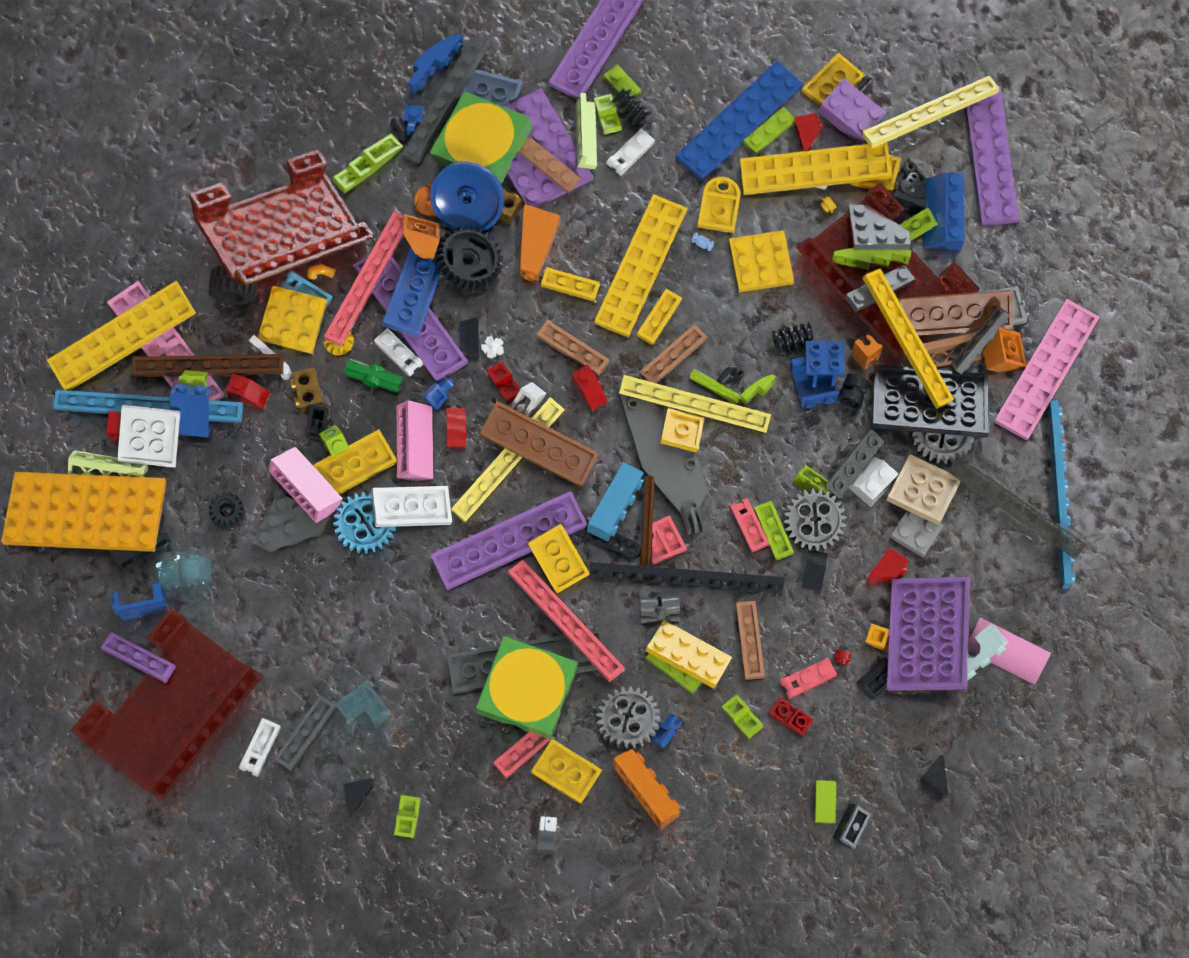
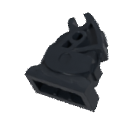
M910 162L908 165L910 170L906 168V164H903L900 168L901 173L897 177L893 195L889 199L888 205L916 215L929 206V203L924 200L927 194L925 187L928 183L922 171L914 162Z

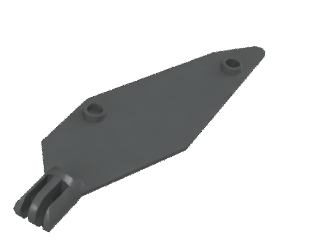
M622 381L617 384V388H618V391H619V392H620V388H621ZM619 394L642 469L648 476L655 478V485L679 511L687 535L691 534V530L693 534L698 533V526L700 532L705 531L699 508L708 489L697 455L692 451L661 444L660 440L665 421L662 415L649 401Z

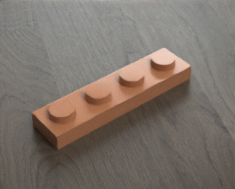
M527 137L518 153L569 194L580 182L581 178L532 138Z
M549 320L544 323L537 333L539 339L581 366L588 364L593 373L598 377L609 364L610 359Z
M695 324L692 325L642 369L639 375L645 381L657 384L707 340V336Z
M756 601L736 603L745 680L765 678Z

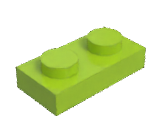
M618 64L604 74V79L617 93L623 89H631L630 96L634 94L638 96L641 93V89Z
M929 208L900 224L901 227L909 231L910 241L938 225Z

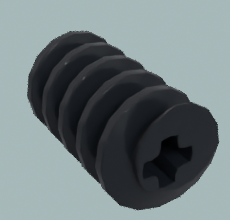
M623 89L611 102L615 103L618 101L616 108L623 107L621 113L628 112L626 118H633L631 124L639 123V126L652 111L645 112L647 105L645 104L640 107L642 100L635 101L637 95L630 96L631 89Z
M809 322L807 327L802 323L800 324V329L797 325H794L792 330L790 327H786L785 332L783 329H779L778 334L773 330L772 339L775 348H778L783 353L784 347L790 351L791 345L798 349V343L804 348L806 341H813V332Z

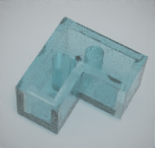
M186 552L175 553V556L164 558L162 562L155 564L156 581L163 588L173 589L183 584L201 586L212 581L210 558H203L202 555L191 556L187 555Z
M368 681L335 703L337 711L348 725L362 714L367 716L375 728L392 717L390 710Z

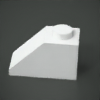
M531 382L521 388L510 408L530 417L541 404L546 392Z

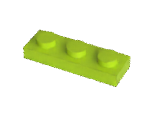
M783 107L745 138L743 144L756 156L794 124L795 117Z
M769 501L754 507V512L769 541V547L775 561L793 555L794 551L773 502Z
M650 653L646 657L648 661L691 694L702 683Z

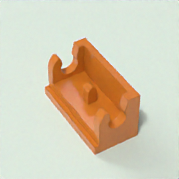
M870 335L866 336L867 340L870 341V345L866 346L858 339L854 342L851 356L863 370H866L879 360L883 347Z

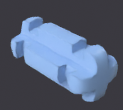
M695 233L691 239L692 243L696 242V245L703 249L707 248V251H711L714 246V241L710 242V239L702 235L699 236L698 233Z

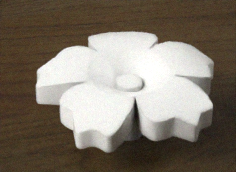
M492 336L487 337L485 344L481 345V350L485 354L487 353V357L491 359L496 357V354L501 356L504 353L503 341L498 338L494 340Z

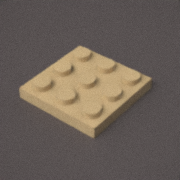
M910 454L886 501L939 525L962 478Z

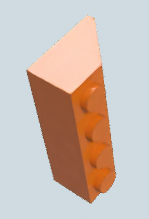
M631 749L616 756L613 760V768L660 830L680 816L679 810L681 808L674 799L671 801L667 795L669 793L662 783L659 785L655 778L657 776L651 768H646L643 764L645 760L639 752L635 753Z

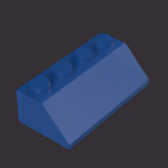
M944 172L926 178L928 184L925 187L927 194L924 200L929 203L928 208L938 225L924 233V249L961 250L964 243V173Z

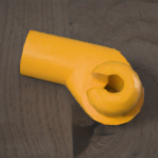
M322 264L309 267L307 270V277L311 280H315L319 274L333 278L335 274V269Z

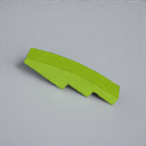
M392 134L386 136L365 149L362 156L350 162L348 168L335 175L333 182L346 193L388 162L403 148V145Z
M854 248L834 251L832 262L869 270L870 264L888 267L890 261L908 264L912 250H854Z

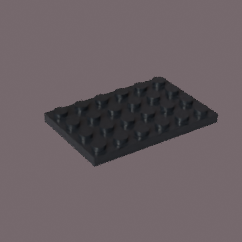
M875 364L872 428L987 438L989 433L988 374L970 372L960 374L957 371L938 370L954 400L936 409L913 368Z

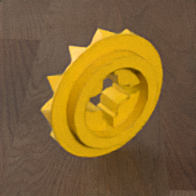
M351 331L342 347L324 338L326 350L337 356L348 353L354 344Z

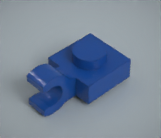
M406 104L403 121L405 124H408L407 136H413L416 131V125L421 123L424 116V106Z
M444 377L439 381V384L434 383L422 397L434 410H438L449 397L446 392L454 385V382L451 378L447 379Z
M670 713L663 724L658 723L659 730L653 729L656 736L649 735L650 741L664 748L674 736V729H678L682 722L676 719V715Z

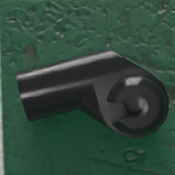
M399 117L392 118L390 126L398 130L397 140L400 143H406L407 125Z
M728 367L716 381L725 385L728 380L742 378L744 370L739 367Z

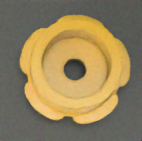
M827 196L821 199L823 202L820 205L825 212L830 211L833 213V210L837 207L831 198Z

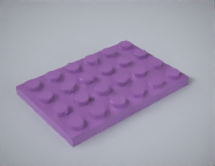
M542 88L503 106L528 116L533 126L528 136L581 178L580 182L572 190L593 180V175L588 168L577 167V148ZM519 153L515 155L507 176L524 205L537 208L567 193Z
M969 577L892 579L887 676L888 691L967 689L970 608Z

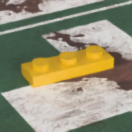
M546 267L541 287L595 302L600 282Z
M666 289L639 329L637 337L653 345L681 303L682 297Z

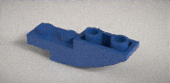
M459 33L438 42L413 64L415 74L408 82L409 91L415 94L424 87L426 79L429 75L432 76L437 68L443 70L445 66L451 64L453 56L456 52L459 53L464 46L463 35Z

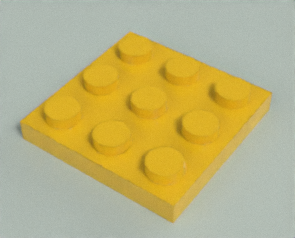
M784 230L729 238L739 292L794 284Z
M273 286L258 339L265 343L313 354L328 300Z

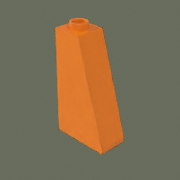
M526 204L523 213L520 275L528 281H538L559 228L560 215Z

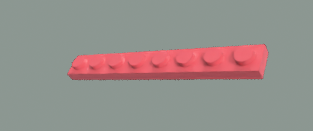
M393 212L324 336L326 340L342 347L404 235L402 229L403 215Z
M524 560L508 571V575L609 682L624 671V666Z

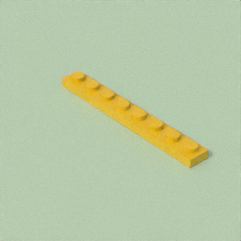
M881 269L866 274L863 277L864 282L935 408L937 409L954 400L953 396Z

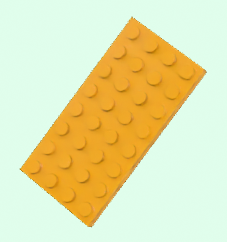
M15 472L1 542L3 545L155 552L166 480L165 478Z

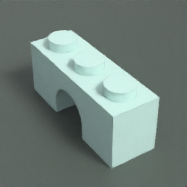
M994 624L989 625L975 637L981 649L976 657L968 653L967 681L977 674L975 670L980 666L982 668L986 667L991 662L990 658L995 654L998 656L1006 650L1005 646L1009 642Z

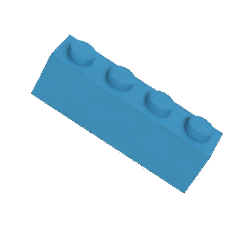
M624 462L622 463L590 519L587 532L606 541L611 536H615L619 528L617 526L618 522L624 520L627 514L626 508L628 505L632 506L636 498L635 492L637 490L640 491L644 484L643 471Z

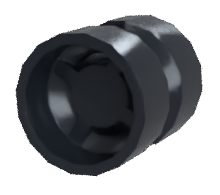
M847 374L843 383L844 388L841 389L838 401L850 408H861L864 400L863 394H866L870 382L860 375Z

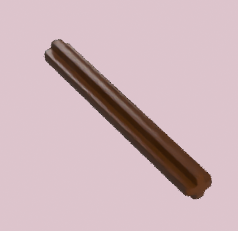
M653 476L644 477L640 566L648 567L651 566L655 479Z

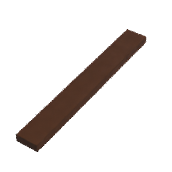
M284 355L132 357V376H182L185 370L208 372V375L284 374Z

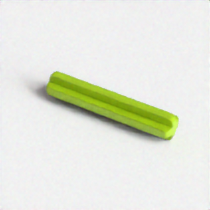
M696 369L691 372L689 378L734 405L739 403L741 395Z

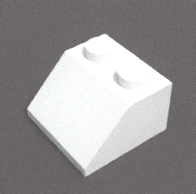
M872 457L848 488L871 507L896 481L898 473L885 461Z

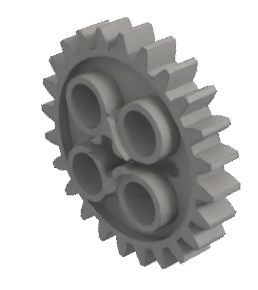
M913 432L912 438L915 439L913 444L919 445L917 451L923 450V457L930 455L929 461L936 458L937 463L940 462V459H943L945 464L948 459L954 463L955 457L961 460L962 454L967 455L968 450H971V443L974 441L972 436L945 434L943 448H939L941 434ZM947 443H953L955 446H949Z
M812 488L811 494L804 490L803 497L798 493L797 501L791 499L793 506L787 505L786 508L790 512L784 513V515L789 517V519L785 520L784 523L789 524L785 531L792 532L789 538H796L794 544L800 541L802 542L801 548L808 545V550L810 551L812 546H815L816 551H819V546L821 545L824 550L827 549V543L833 546L832 539L840 540L837 534L844 533L840 527H846V524L842 523L841 520L846 519L847 516H841L845 509L838 508L841 501L835 503L836 496L829 498V491L822 495V489L819 490L818 494H815V490ZM812 503L816 504V517L820 518V521L817 522L818 537L814 535V522L810 521L813 518ZM827 505L829 513L826 515L821 514L819 506ZM807 506L810 509V514L808 516L801 515L800 507ZM828 524L831 528L830 533H822L820 526ZM804 525L810 526L811 534H802L801 527Z
M630 686L629 691H625V688L622 687L621 693L615 689V695L612 696L608 693L609 700L603 699L602 703L604 706L598 707L601 712L597 714V719H599L597 725L601 727L599 731L601 734L605 733V740L610 738V745L617 742L618 748L624 744L626 750L629 745L636 749L637 743L643 747V740L650 742L649 735L656 736L653 729L659 730L657 723L661 722V718L658 716L660 715V709H656L658 703L653 702V696L647 698V691L641 694L640 688L633 692L632 686ZM622 703L628 705L625 709L618 708ZM636 703L631 711L632 704ZM640 709L646 710L642 715L637 714V711ZM614 721L621 722L617 727L611 725ZM632 727L640 728L639 731L635 733L630 731Z

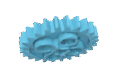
M362 492L361 497H358L355 493V499L352 500L348 496V503L341 502L343 509L337 508L339 514L334 515V519L337 520L333 522L334 527L337 528L334 531L335 534H340L338 536L339 541L344 540V547L350 544V551L357 548V553L359 554L361 549H364L365 554H367L368 549L371 548L375 553L376 546L383 549L382 542L389 544L387 537L393 538V534L390 531H396V527L374 528V511L372 510L370 513L363 512L366 507L373 509L372 493L370 492L368 497L365 496L364 492ZM356 509L359 510L364 521L368 522L369 528L375 536H371L366 525L362 524L360 516L355 512ZM350 517L357 519L354 523L347 522V519ZM361 532L367 534V536L363 539H359L357 537V535Z

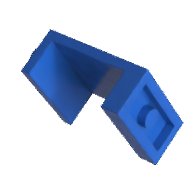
M806 356L791 359L790 368L800 407L813 408L817 404H832L835 400H838L839 391L831 390V375H817L816 390H812V375H806Z
M173 385L170 392V410L181 411L179 435L209 437L212 429V422H209V397L212 388L203 385Z
M152 584L155 599L123 605V601L117 591L113 592L114 598L111 599V604L116 616L119 615L121 620L124 621L168 612L166 594L161 584Z

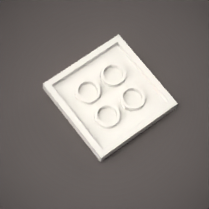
M122 405L117 462L176 467L181 411Z

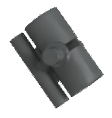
M657 592L654 597L640 598L641 624L662 623L663 620L667 622H680L679 596L663 597L660 592Z

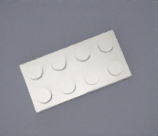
M448 486L373 488L371 490L375 527L451 525L452 523Z

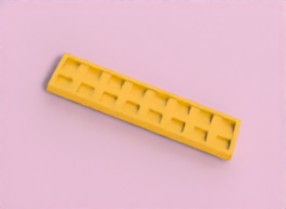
M887 142L871 148L869 144L740 159L744 195L892 178Z
M653 194L594 324L629 338L685 217L686 207Z
M175 281L52 356L47 361L63 389L70 391L190 318L196 312L179 283Z

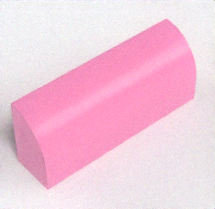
M409 400L396 405L397 478L409 481L433 479L432 406Z
M296 447L271 459L269 472L315 523L328 517L338 508L343 498Z
M980 617L968 640L969 652L978 656L981 648L975 637L989 625H993L992 623ZM996 626L1009 643L1005 646L1006 650L998 656L995 654L990 658L991 663L1035 685L1051 653Z

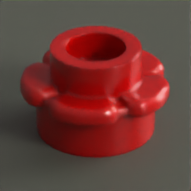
M836 650L835 655H833L836 663L846 665L847 662H851V653Z

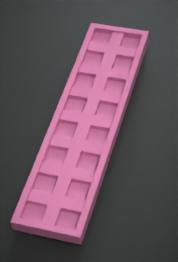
M137 281L107 303L118 317L150 296L139 281ZM174 327L141 347L147 356H195ZM208 375L207 387L212 388L209 400L219 401L225 395L213 378ZM163 376L171 388L173 385L178 384L179 376Z
M1066 299L994 421L996 424L1028 441L1099 320V316Z

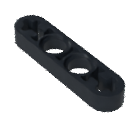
M584 529L573 533L582 539L630 560L638 558L641 552L639 543L618 533L614 537L611 536L608 541L601 538L594 539L589 532L588 535H585L586 530ZM612 538H617V539H619V541H620L619 546H617V547H612V546H610V544H609L610 539H612ZM623 542H626L625 547L627 548L634 546L636 553L629 554L627 548H623V551H621Z

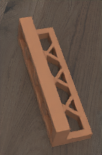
M977 332L924 343L923 345L929 356L932 355L931 359L937 369L952 366L951 363L955 360V357L952 356L953 351H962ZM984 346V349H983L982 354H980L979 356H976L973 361L980 360V359H985V357H984L985 346ZM936 354H942L947 357L941 363L933 359Z

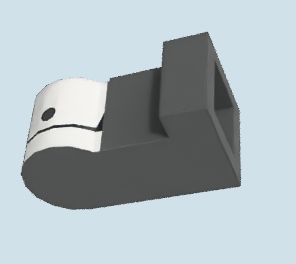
M541 815L537 853L555 854L557 816Z

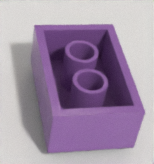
M844 78L817 111L858 145L865 141L863 131L878 125L887 113Z

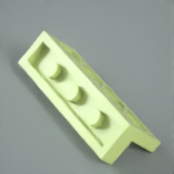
M580 93L576 102L577 167L596 169L595 103L586 102V93Z
M74 450L68 459V474H73L74 465L82 468L84 473L81 475H93L90 471L98 469L103 476H110L109 474L116 472L123 477H130L131 475L145 477L149 465L117 462V457Z

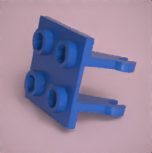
M806 341V375H812V390H816L817 375H831V390H835L836 376L844 377V342Z

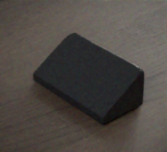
M478 318L460 321V351L465 358L479 357Z
M882 658L857 681L860 688L871 699H874L887 687L888 658Z
M849 804L833 835V839L855 849L871 813L857 804Z

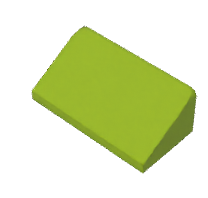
M807 465L798 472L793 480V484L803 492L806 490L808 494H811L812 488H814L815 494H818L820 489H822V495L829 491L825 487L828 480Z

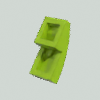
M612 94L594 98L604 134L622 130L616 105L611 102L613 99Z
M772 374L753 383L741 394L740 402L746 406L756 393L764 396L775 383L776 376Z
M737 694L722 706L725 713L748 739L763 728V724Z
M816 780L815 822L835 823L836 781Z
M401 795L394 835L414 838L421 802L420 797Z

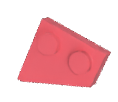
M670 515L652 523L653 566L687 551Z

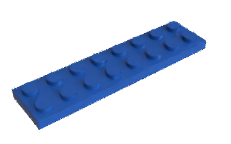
M776 60L678 152L676 159L703 181L743 144L745 138L764 124L803 87V82Z

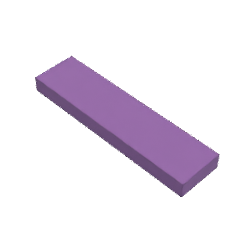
M113 632L109 634L101 646L103 651L164 683L167 682L176 668L169 661Z

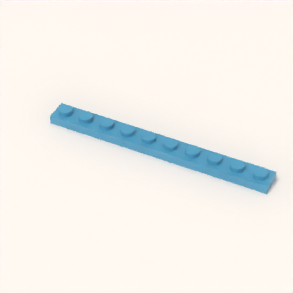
M56 390L53 408L60 411L109 414V411L121 412L122 405L170 410V398ZM209 400V421L241 423L244 404L242 402Z
M1051 400L1047 408L1061 589H1069L1075 582V572L1071 568V564L1074 562L1073 552H1070L1072 534H1069L1068 527L1071 526V518L1067 516L1069 497H1066L1065 492L1068 489V480L1064 479V472H1066V461H1063L1065 444L1061 441L1064 428L1063 425H1060L1062 407H1059L1058 400Z

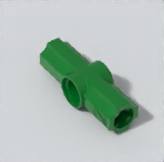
M350 359L345 367V376L363 381L369 387H381L396 393L401 389L403 376L385 371L379 365H367Z

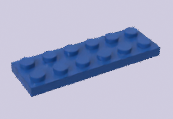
M410 248L382 326L418 338L441 276L438 275L440 269H435L437 263L434 262V259L421 258Z

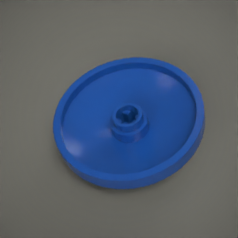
M461 161L446 166L434 179L430 192L431 204L435 214L442 223L455 230L459 226L464 230L465 226H467L469 230L475 227L477 232L482 229V232L486 231L497 222L504 208V192L499 180L489 169L474 162Z

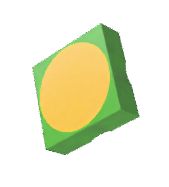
M464 92L430 154L435 163L444 167L461 161L480 164L489 169L501 184L511 167L515 155L522 148L533 126L528 116Z
M504 636L476 707L477 714L501 723L518 726L524 731L551 740L561 715L564 699L568 695L576 675L578 662Z

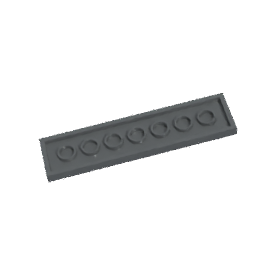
M591 630L592 634L604 645L602 630ZM566 635L523 642L578 662L576 673L597 670ZM500 646L447 654L453 694L484 689Z

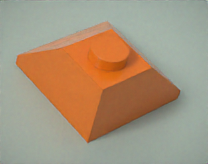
M403 214V234L414 253L424 259H434L440 241L439 223Z
M1000 327L993 340L987 343L984 350V363L987 370L1004 372L1025 369L1027 364L1021 334Z

